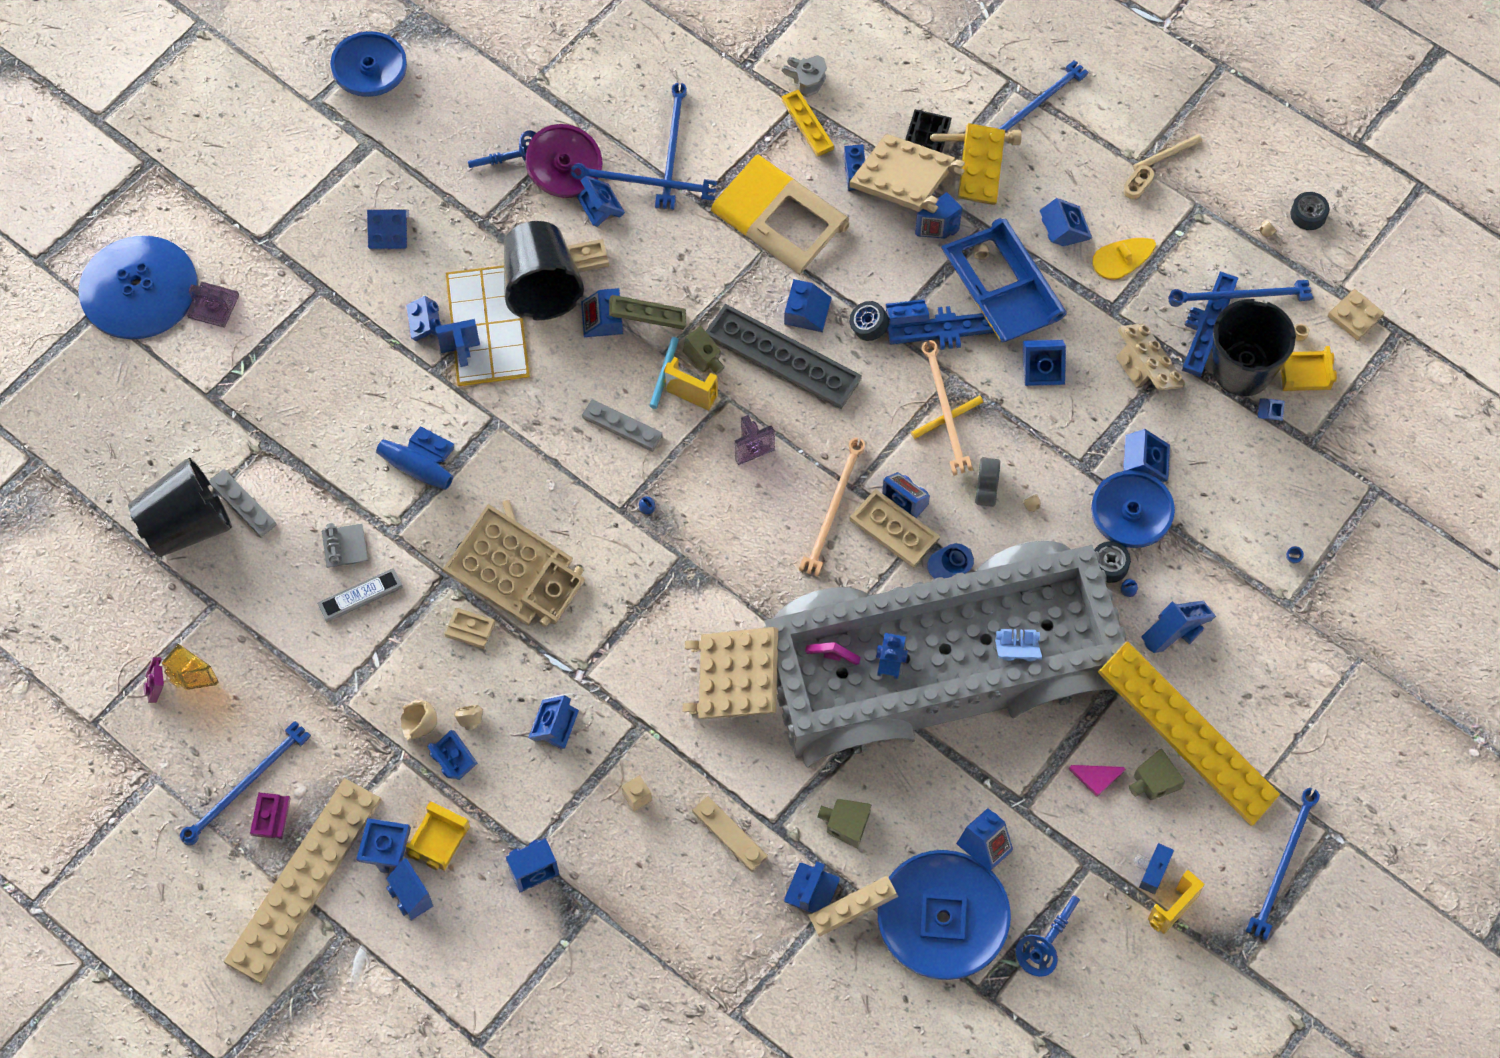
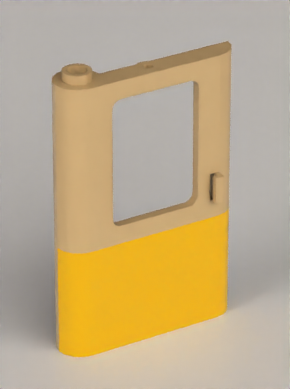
M759 154L751 159L714 201L711 207V212L799 275L836 233L845 232L850 225L849 217ZM786 198H792L829 225L807 251H803L766 224V221Z

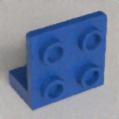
M367 210L368 248L406 249L409 210Z

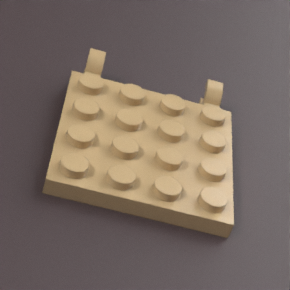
M768 627L701 634V641H685L686 650L691 649V652H700L699 703H683L682 712H689L691 715L698 714L700 719L776 713L778 628Z

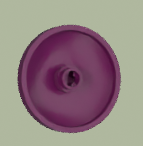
M554 124L541 129L532 137L526 150L525 164L530 178L541 190L555 197H577L585 189L580 181L582 179H575L571 175L573 165L582 163L586 168L602 170V154L597 143L587 132L573 125ZM579 168L574 170L577 175H581L582 172Z

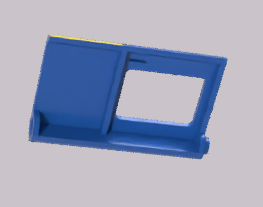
M998 218L992 222V226L989 229L941 246L944 254L1000 342H1007L1058 322L1067 314V311L1007 219ZM989 240L993 241L1018 281L993 291H987L965 258L962 250Z

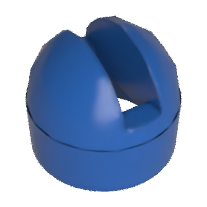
M645 496L639 501L641 513L651 514L654 512L655 502L651 497Z
M1297 546L1289 548L1286 553L1287 560L1293 564L1299 563L1304 557L1303 550ZM1289 554L1299 555V558L1290 557Z
M1126 579L1121 585V593L1126 597H1133L1138 590L1135 580Z

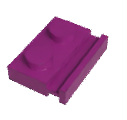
M153 657L146 672L147 683H144L143 691L144 695H147L148 703H157L164 686L162 666H159L162 660L161 657Z
M258 792L250 830L251 836L283 839L291 800L290 796Z

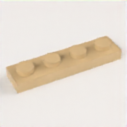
M887 875L810 914L809 917L820 937L897 898L898 895Z

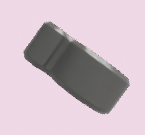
M986 457L980 459L975 497L976 505L990 507L996 505L1001 465L999 459Z

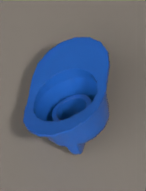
M954 543L936 551L928 560L927 568L930 575L934 579L939 577L945 579L957 573L966 574L974 565L972 550L963 544Z

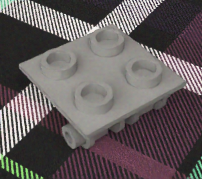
M329 523L326 525L325 530H322L326 568L368 561L363 524L337 528L335 524Z

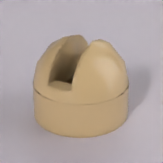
M1267 220L1261 224L1259 229L1260 233L1265 237H1270L1277 231Z
M985 243L974 246V258L982 260L989 257V248Z
M1296 324L1294 326L1296 332L1295 340L1304 341L1309 335V328L1304 324Z
M1037 494L1023 501L1026 509L1035 512L1041 506Z

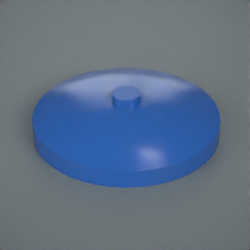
M365 31L355 33L343 39L335 47L331 55L330 66L335 82L343 90L357 96L373 97L385 94L399 85L406 74L407 60L403 47L393 37L381 32Z
M1128 470L1112 474L1100 483L1093 496L1091 514L1095 526L1109 541L1119 543L1127 548H1143L1153 545L1167 534L1174 519L1175 505L1170 491L1159 479L1145 472Z

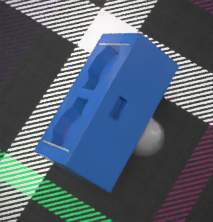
M1158 843L1151 859L1143 855H1137L1134 858V865L1146 871L1139 888L1154 895L1156 894L1173 855V849Z

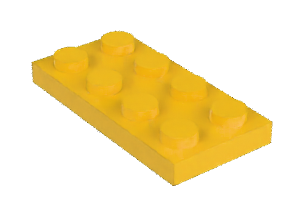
M972 123L966 125L962 161L965 164L961 168L964 169V173L960 176L959 199L991 205L997 203L1005 130Z

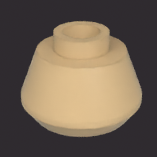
M479 705L464 706L458 708L454 716L461 727H465V730L477 728V724L481 723L483 709Z

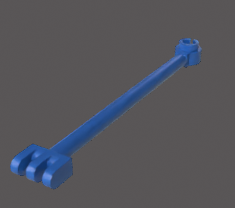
M1073 60L1066 66L1068 73L998 129H1003L1007 132L1073 78L1080 82L1089 72L1086 69L1083 70L1081 65L1077 66L1078 62Z
M675 83L672 86L674 106L665 180H672L681 104L682 99L687 95V88L683 83H681L680 91L682 93L680 94L677 93L679 92V83ZM663 187V194H656L655 208H659L660 202H663V209H667L668 203H670V209H675L676 195H670L671 188Z
M577 163L571 168L573 170L571 175L575 179L589 176L702 192L701 199L715 200V196L708 195V192L716 193V188L709 187V184L717 185L716 180L704 179L703 185L589 169L582 163ZM579 168L582 172L581 175H577L574 170Z
M1297 280L1294 284L1295 287L1200 293H1187L1174 289L1171 291L1168 299L1171 306L1179 307L1187 301L1297 295L1299 301H1309L1313 299V294L1310 293L1311 287H1309L1308 280Z
M296 721L288 726L285 732L289 736L200 821L191 827L182 829L180 833L182 842L188 846L194 845L198 841L201 831L293 743L296 742L301 747L311 737V734L308 732L304 733L305 729L302 726L298 728L299 723ZM187 832H192L190 837H185Z
M1307 788L1303 791L1301 795L1302 808L1258 919L1251 917L1245 932L1250 933L1253 926L1257 927L1254 936L1257 937L1261 929L1265 932L1262 936L1264 940H1267L1272 925L1266 923L1302 829L1311 807L1315 806L1319 801L1320 794L1316 789L1311 796L1313 798L1312 802L1306 799V796H1310L1312 788Z

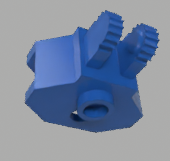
M884 634L883 645H878L876 658H880L877 676L886 674L894 676V679H898L901 662L906 663L908 650H904L905 636Z

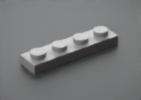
M593 399L582 414L583 419L652 452L662 438V432Z
M225 469L209 480L210 486L260 537L277 525L274 519Z

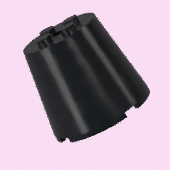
M530 221L513 228L504 240V298L507 308L520 318L524 316L533 317L535 321L557 318L577 306L576 302L580 297H583L584 285L560 229L554 224L545 221Z
M1255 299L1239 300L1222 310L1216 319L1213 329V375L1217 383L1224 390L1237 396H1253L1268 387L1294 350L1296 332L1289 316L1278 306L1270 302H1258Z
M190 457L178 464L128 504L130 516L137 526V533L141 539H145L149 548L159 557L227 532L232 528L231 521L218 495L216 497L213 496L208 488L211 483L197 463Z

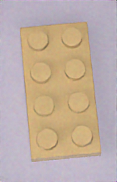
M877 489L850 516V521L913 568L940 540V536Z

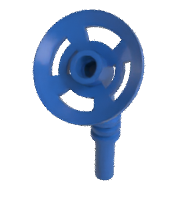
M528 130L521 134L519 150L502 154L497 152V155L493 153V155L489 154L488 157L469 160V168L487 164L494 165V163L498 164V162L501 164L502 161L522 157L525 162L528 147L526 142L529 143L536 132ZM529 136L531 139H524V137Z
M1073 895L1062 913L1057 915V920H1054L1055 924H1051L1052 928L1045 938L1039 935H1027L1018 942L1015 951L1017 961L1029 974L1044 977L1055 970L1058 956L1052 943L1059 932H1063V929L1066 927L1065 924L1069 923L1067 920L1080 901L1077 896ZM1029 941L1030 943L1026 947V951L1023 952L1024 944ZM1051 956H1053L1052 964L1047 968V964L1050 962ZM1030 958L1034 963L1039 964V969L1031 966L1026 960Z

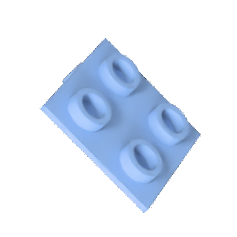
M1012 629L996 631L995 643L998 658L1007 661L1014 659H1024L1026 661L1042 659L1038 643L1040 632L1025 630L1023 640L1022 629H1020L1019 639H1016V629L1013 630V639Z

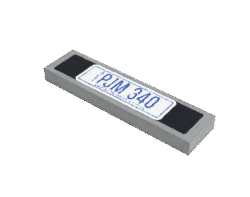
M394 568L318 602V606L327 623L403 588Z

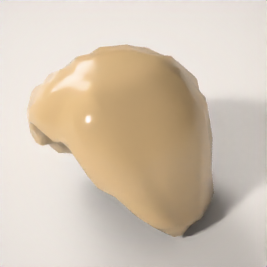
M415 700L403 707L404 711L400 720L403 734L407 740L425 736L435 729L437 713L431 703L425 700Z

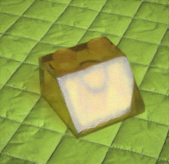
M177 644L162 661V665L165 668L164 673L169 677V682L177 688L181 686L185 690L215 686L219 683L211 666L180 644Z

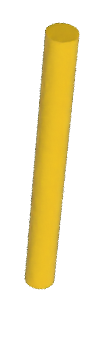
M978 396L951 410L953 419L982 404V397ZM944 415L912 431V437L916 439L946 423Z

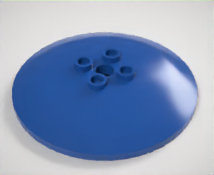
M155 236L127 237L109 244L89 261L80 279L79 300L88 320L100 331L122 339L149 338L169 330L188 313L197 293V274L189 256L173 242ZM136 279L141 280L138 285L131 284Z
M950 850L928 851L909 858L900 864L889 876L898 897L878 907V925L888 950L907 969L931 979H960L984 969L1000 953L1010 928L1011 910L1009 900L1002 883L993 871L987 870L973 857ZM944 912L949 915L950 919L943 923L938 920L937 915Z

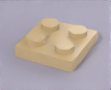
M1354 288L1328 313V317L1358 341L1383 318L1385 312Z

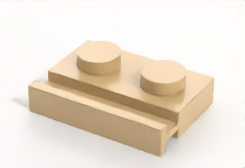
M603 239L567 246L578 272L609 267Z
M455 608L448 624V629L445 631V637L485 649V645L494 628L495 620Z

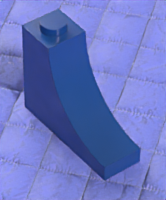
M1204 600L1175 604L1141 638L1144 640L1146 648L1151 652H1163L1189 631L1202 624L1211 622L1216 615Z

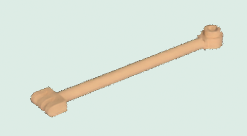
M929 340L930 347L934 351L928 353L930 350L927 342H924L922 352L930 362L956 459L950 461L952 473L955 476L958 475L957 467H960L962 474L965 473L964 465H967L969 471L973 470L970 457H963L936 357L939 351L938 346L934 341Z
M853 438L849 442L850 454L811 557L803 556L799 567L801 572L808 565L807 574H811L813 568H816L814 576L819 577L823 562L818 561L855 461L858 455H861L865 450V442L860 439L859 443L860 450L853 449L857 446L858 438Z

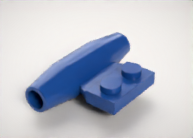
M421 426L409 439L408 447L385 439L381 440L377 446L376 453L396 469L423 483L447 490L453 481V475L438 463L444 462L454 450V443Z

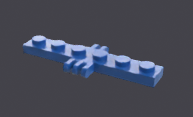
M1220 271L1212 292L1234 291L1239 277ZM1231 299L1209 300L1205 311L1191 307L1185 326L1197 330L1182 371L1201 377L1213 347V329L1216 319L1222 310L1229 305Z
M946 306L945 314H943V308L938 307V314L935 315L934 319H929L930 321L890 325L889 323L887 328L890 345L939 339L941 350H945V342L948 343L949 349H953L954 341L956 348H961L960 337L995 333L983 313L956 316L955 312L951 313L950 306Z

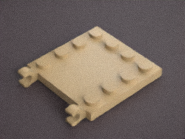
M885 134L850 180V187L918 212L923 208L931 213H935L938 209V206L935 205L938 202V198L931 195L948 172L961 176L964 173V169L961 168L965 162L962 160L955 161V157Z

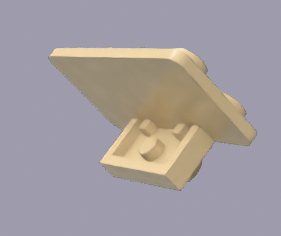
M1142 323L1119 327L1118 332L1127 345L1116 358L1136 388L1142 387L1149 379L1160 391L1182 388L1185 385L1182 375L1176 370L1171 359L1165 354L1148 326Z

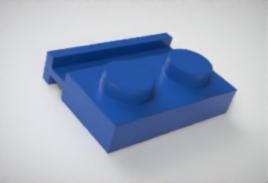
M925 299L886 304L890 325L930 321Z

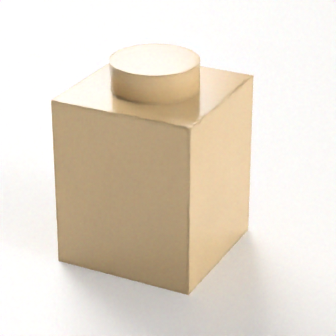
M640 775L621 786L622 794L634 812L652 801L651 791Z

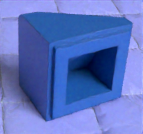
M1260 398L1258 418L1283 421L1285 401Z

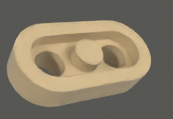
M1139 166L1125 182L1123 188L1124 195L1129 199L1139 198L1152 183L1154 171L1148 166Z

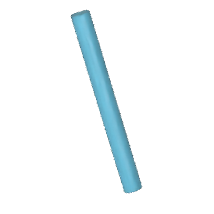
M676 337L671 338L649 405L653 409H657L665 385L664 368L668 362L671 363L679 342V339Z

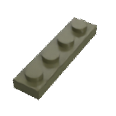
M612 295L609 298V316L682 330L686 327V309L616 295Z

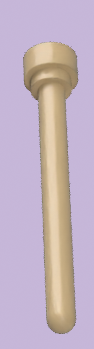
M1011 130V132L1005 134L1004 142L1011 143V145L1021 144L1022 134L1020 130ZM932 134L930 139L934 142H964L965 134Z

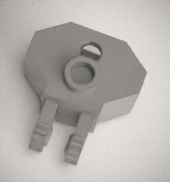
M818 55L808 59L802 58V60L789 57L787 63L792 67L783 66L782 72L784 75L794 79V83L798 84V89L803 96L807 97L818 93L826 80L825 72L827 67L825 59Z

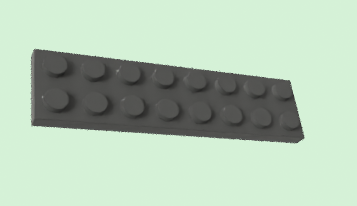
M724 304L706 330L715 343L840 409L843 408L862 379V375L727 304Z

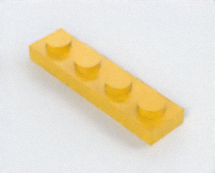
M799 89L781 96V101L815 155L819 157L834 150V144Z

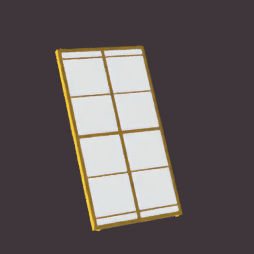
M504 265L446 272L451 323L475 319L480 341L479 346L469 348L471 357L467 358L468 366L460 367L457 350L454 351L457 385L466 386L529 378L523 318L514 315L505 303Z

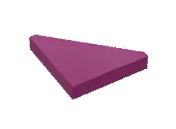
M835 642L806 645L805 649L806 654L823 653L824 658L837 661L844 658L854 665L860 664V656Z
M1071 765L1069 767V770L1096 797L1126 770L1124 767Z

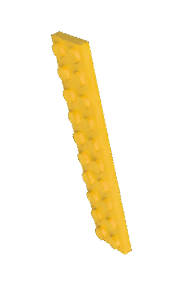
M1128 641L1098 671L1250 826L1254 825L1279 797L1280 793Z

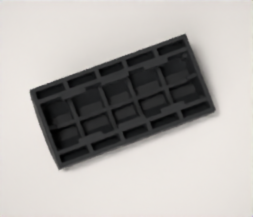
M914 109L905 140L942 153L945 142L931 141L930 136L932 134H948L952 117Z

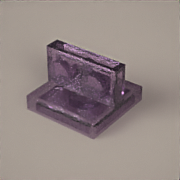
M201 282L199 286L191 285L189 293L192 303L187 312V317L225 328L239 298L238 291L206 282Z
M749 415L741 417V438L734 440L737 464L741 465L775 451V430L772 425L759 430L756 422L751 421Z

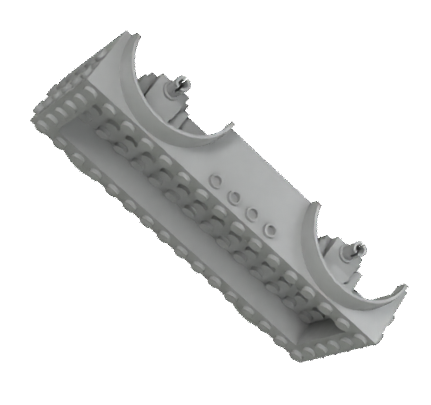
M1054 541L1027 542L999 552L984 562L975 572L967 574L957 573L945 579L939 577L927 583L917 582L910 587H896L891 591L871 596L864 591L854 588H828L801 596L784 606L774 618L764 620V628H778L777 699L779 706H782L784 725L788 728V740L790 746H793L795 757H802L805 766L810 767L813 763L826 756L852 747L855 754H859L860 749L861 753L867 751L865 744L891 739H908L915 742L914 730L1006 708H1008L1012 718H1017L1027 710L1056 699L1059 700L1060 705H1065L1064 702L1067 705L1073 701L1071 695L1098 690L1116 691L1098 671L1125 643L1126 634L1123 626L1120 627L1118 610L1116 607L1113 608L1111 602L1113 601L1112 592L1106 587V574L1104 570L1100 569L1098 552L1094 551L1093 545L1070 549L1068 546ZM1049 624L1053 627V629L1050 631H1045L1042 629L1041 625ZM1012 629L1013 639V630L1016 629V639H1019L1020 629H1022L1023 640L1025 630L1040 632L1038 643L1042 659H1036L1035 661H1026L1024 659L1007 661L998 658L995 643L996 631ZM885 633L906 637L904 650H908L906 664H901L898 679H894V676L886 674L877 676L880 658H876L878 645H883ZM835 642L860 656V664L854 665L844 658H841L840 661L824 658L823 653L806 654V645ZM844 671L848 673V676L845 679H840L836 673Z

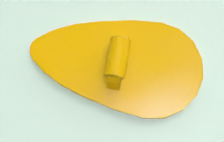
M1131 238L1105 245L1095 252L1092 266L1095 272L1105 279L1116 280L1123 278L1150 257L1155 249L1156 242L1151 238Z

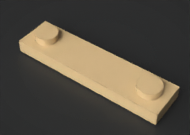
M709 796L692 809V813L751 872L768 858V855Z

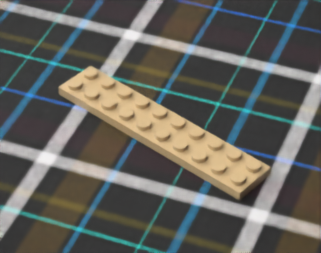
M346 778L342 780L225 958L224 963L260 984L264 983L362 832L367 818H371L382 801L381 797Z

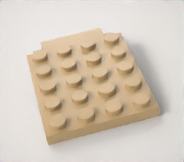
M487 504L442 570V572L527 626L531 624L536 615L542 618L539 623L544 627H547L549 623L556 624L585 581L584 577L581 576L584 571L581 567L577 566L574 571L568 568L573 561V557L490 504Z

